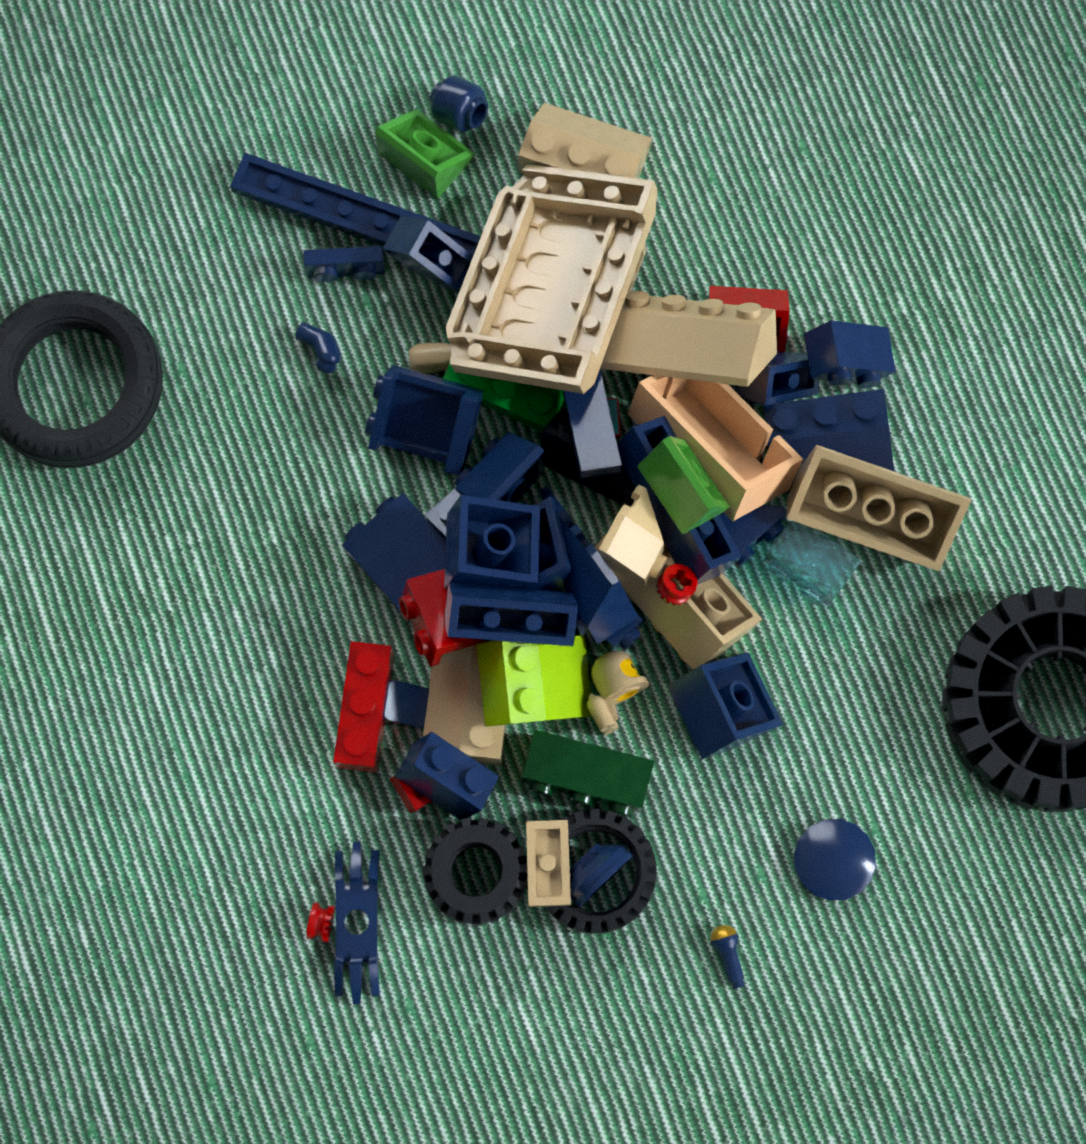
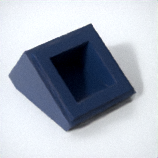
M389 680L383 713L384 723L424 729L430 688Z

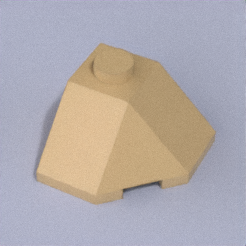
M638 484L631 496L634 499L632 506L629 507L625 504L622 506L599 548V553L611 569L646 586L650 576L654 579L659 577L668 557L662 555L664 552V542L647 489Z

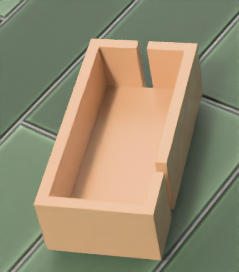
M655 375L638 383L628 415L637 425L662 416L667 418L676 437L687 441L731 507L723 513L732 522L790 490L803 458L778 435L773 438L761 464L759 461L774 429L728 384Z

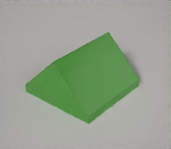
M417 109L378 126L375 131L379 155L437 199H439L475 155L473 151Z
M668 436L637 466L682 535L731 508L684 439Z

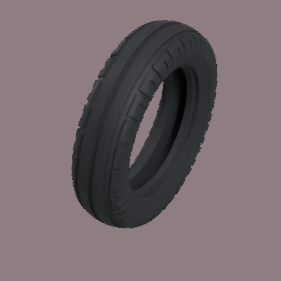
M78 290L58 291L39 296L24 303L9 314L0 324V437L15 451L35 462L60 468L86 467L104 462L120 454L130 447L146 430L154 417L162 393V363L157 345L144 323L127 307L109 297L93 292ZM83 329L99 333L111 340L120 349L125 362V383L114 407L100 420L78 429H55L42 425L32 419L25 412L18 393L20 369L29 352L40 341L60 331Z

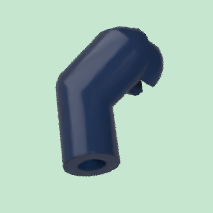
M305 322L299 325L295 340L315 348L318 356L315 365L318 370L324 373H333L337 368V363L341 362L342 356L335 337L331 333Z

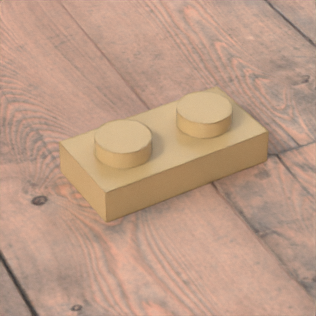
M568 820L526 821L529 907L571 906Z

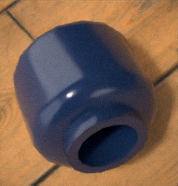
M452 75L436 84L430 95L433 117L441 124L457 132H468L473 128L479 127L487 116L489 106L485 91L480 86L460 76Z

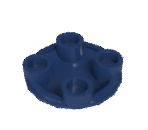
M824 819L810 826L798 839L794 852L795 870L801 883L813 896L829 901L847 900L860 894L871 882L876 868L875 849L868 835L856 824L842 819Z

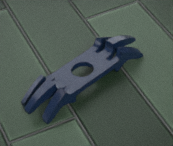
M353 842L349 875L350 883L344 882L343 851H335V997L343 996L344 963H350L349 970L353 1004H361L363 962H369L372 996H380L378 969V873L380 850H372L368 875L369 882H363L361 842ZM354 910L365 912L369 919L368 928L358 935L349 933L345 927L346 916Z

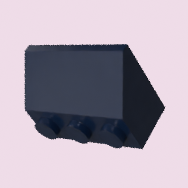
M884 389L764 406L765 422L774 429L768 441V447H770L773 438L780 435L803 458L802 463L814 447L819 445L894 471ZM793 481V483H792V485H791V487H790V490L787 491V492H785V493H783L782 495H784V494H789V493H790L791 488H792V486H793V484H794V481Z

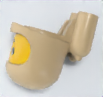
M618 650L601 655L593 664L591 671L593 682L600 696L590 694L588 696L587 708L600 732H603L604 735L611 734L619 728L616 722L619 719L616 705L633 697L650 685L645 676H639L631 656L626 652Z

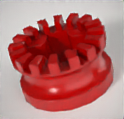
M683 564L668 566L658 578V583L656 584V588H658L657 593L661 594L660 598L662 600L666 599L665 603L669 604L671 602L674 606L676 604L678 606L683 603L685 604L698 586L695 573ZM675 577H677L676 580L679 581L680 585L684 587L681 591L677 590L676 584L671 581Z
M313 903L307 925V939L312 940L315 936H319L322 942L327 943L329 941L330 932L332 931L329 925L333 926V922H330V920H334L335 906L329 905L328 908L323 909L320 907V903Z

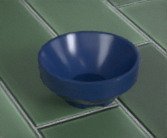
M598 843L594 845L570 868V897L574 904L580 908L633 857L632 853L621 845L600 846Z

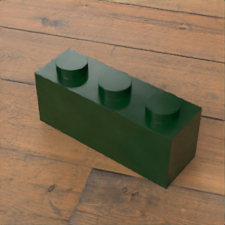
M535 729L522 780L524 783L530 784L529 791L546 796H552L553 790L569 794L568 801L591 807L593 801L608 804L609 811L616 812L621 816L632 817L633 811L638 813L642 811L654 760Z

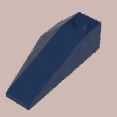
M546 486L540 490L542 501L549 497L555 499L571 571L564 589L565 592H572L578 605L576 628L582 636L589 632L598 645L638 618L619 579L593 544L590 545L582 530L577 524L573 523L566 510Z

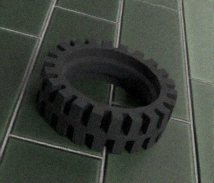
M590 809L588 811H579L561 819L568 820L569 841L573 837L585 832H605L619 838L633 855L636 864V881L630 895L619 906L605 912H586L572 905L545 906V908L560 923L582 933H608L628 925L646 908L656 884L657 866L649 840L643 831L633 824L631 820L609 810Z

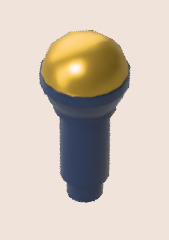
M720 925L710 935L711 945L718 954H721L728 981L732 984V988L744 987V974L736 950L738 949L739 935L733 927Z

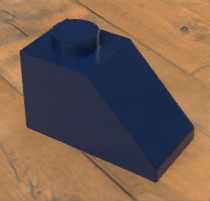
M403 215L399 218L383 247L384 251L409 270L456 294H459L473 258L471 253L429 220Z
M777 351L775 357L748 387L731 385V388L740 397L767 406L817 395L820 380L811 379L806 353Z

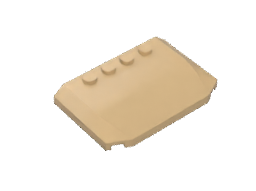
M527 164L522 169L524 176L512 187L506 185L497 194L446 325V334L450 342L452 356L450 357V364L457 373L584 394L594 385L655 217L658 189L654 180Z

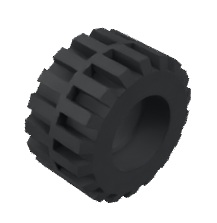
M480 817L479 820L461 819L462 822L453 825L451 823L446 826V830L443 833L437 834L434 837L431 848H427L425 866H423L425 886L434 904L447 917H451L456 922L472 924L473 926H482V924L489 922L492 924L499 921L501 917L508 916L524 896V890L528 882L526 855L523 847L518 842V838L512 832L510 833L506 830L504 825L498 822L495 824L489 822L487 818ZM471 848H484L496 856L501 867L498 884L491 892L483 896L475 897L462 893L452 880L451 871L455 859L462 852Z

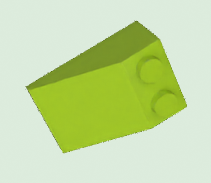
M585 635L574 636L573 646L492 641L476 644L485 727L592 716L587 708L591 689Z

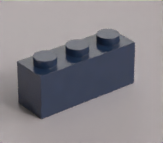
M448 582L444 624L448 637L573 646L578 605L572 592Z

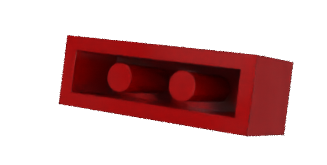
M351 641L333 759V763L338 769L378 774L385 728L383 721L388 681L392 678L395 657L392 646Z

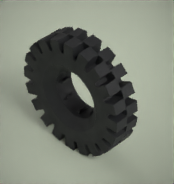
M1052 586L1032 588L1025 595L1020 596L1018 592L1000 601L996 607L984 613L958 643V648L950 658L944 676L948 680L947 687L942 691L943 711H948L949 722L945 726L951 744L958 743L963 752L959 758L970 773L976 770L984 778L981 784L997 796L1004 793L1012 797L1011 803L1028 809H1032L1035 806L1043 807L1044 812H1066L1074 808L1082 810L1086 808V734L1076 739L1064 740V735H1059L1054 739L1039 733L1033 728L1035 724L1033 722L1029 724L1020 710L1018 700L1021 698V693H1017V686L1022 672L1028 673L1033 668L1031 662L1045 657H1053V661H1058L1061 658L1071 660L1084 669L1082 672L1086 674V589L1066 586L1062 591H1053Z

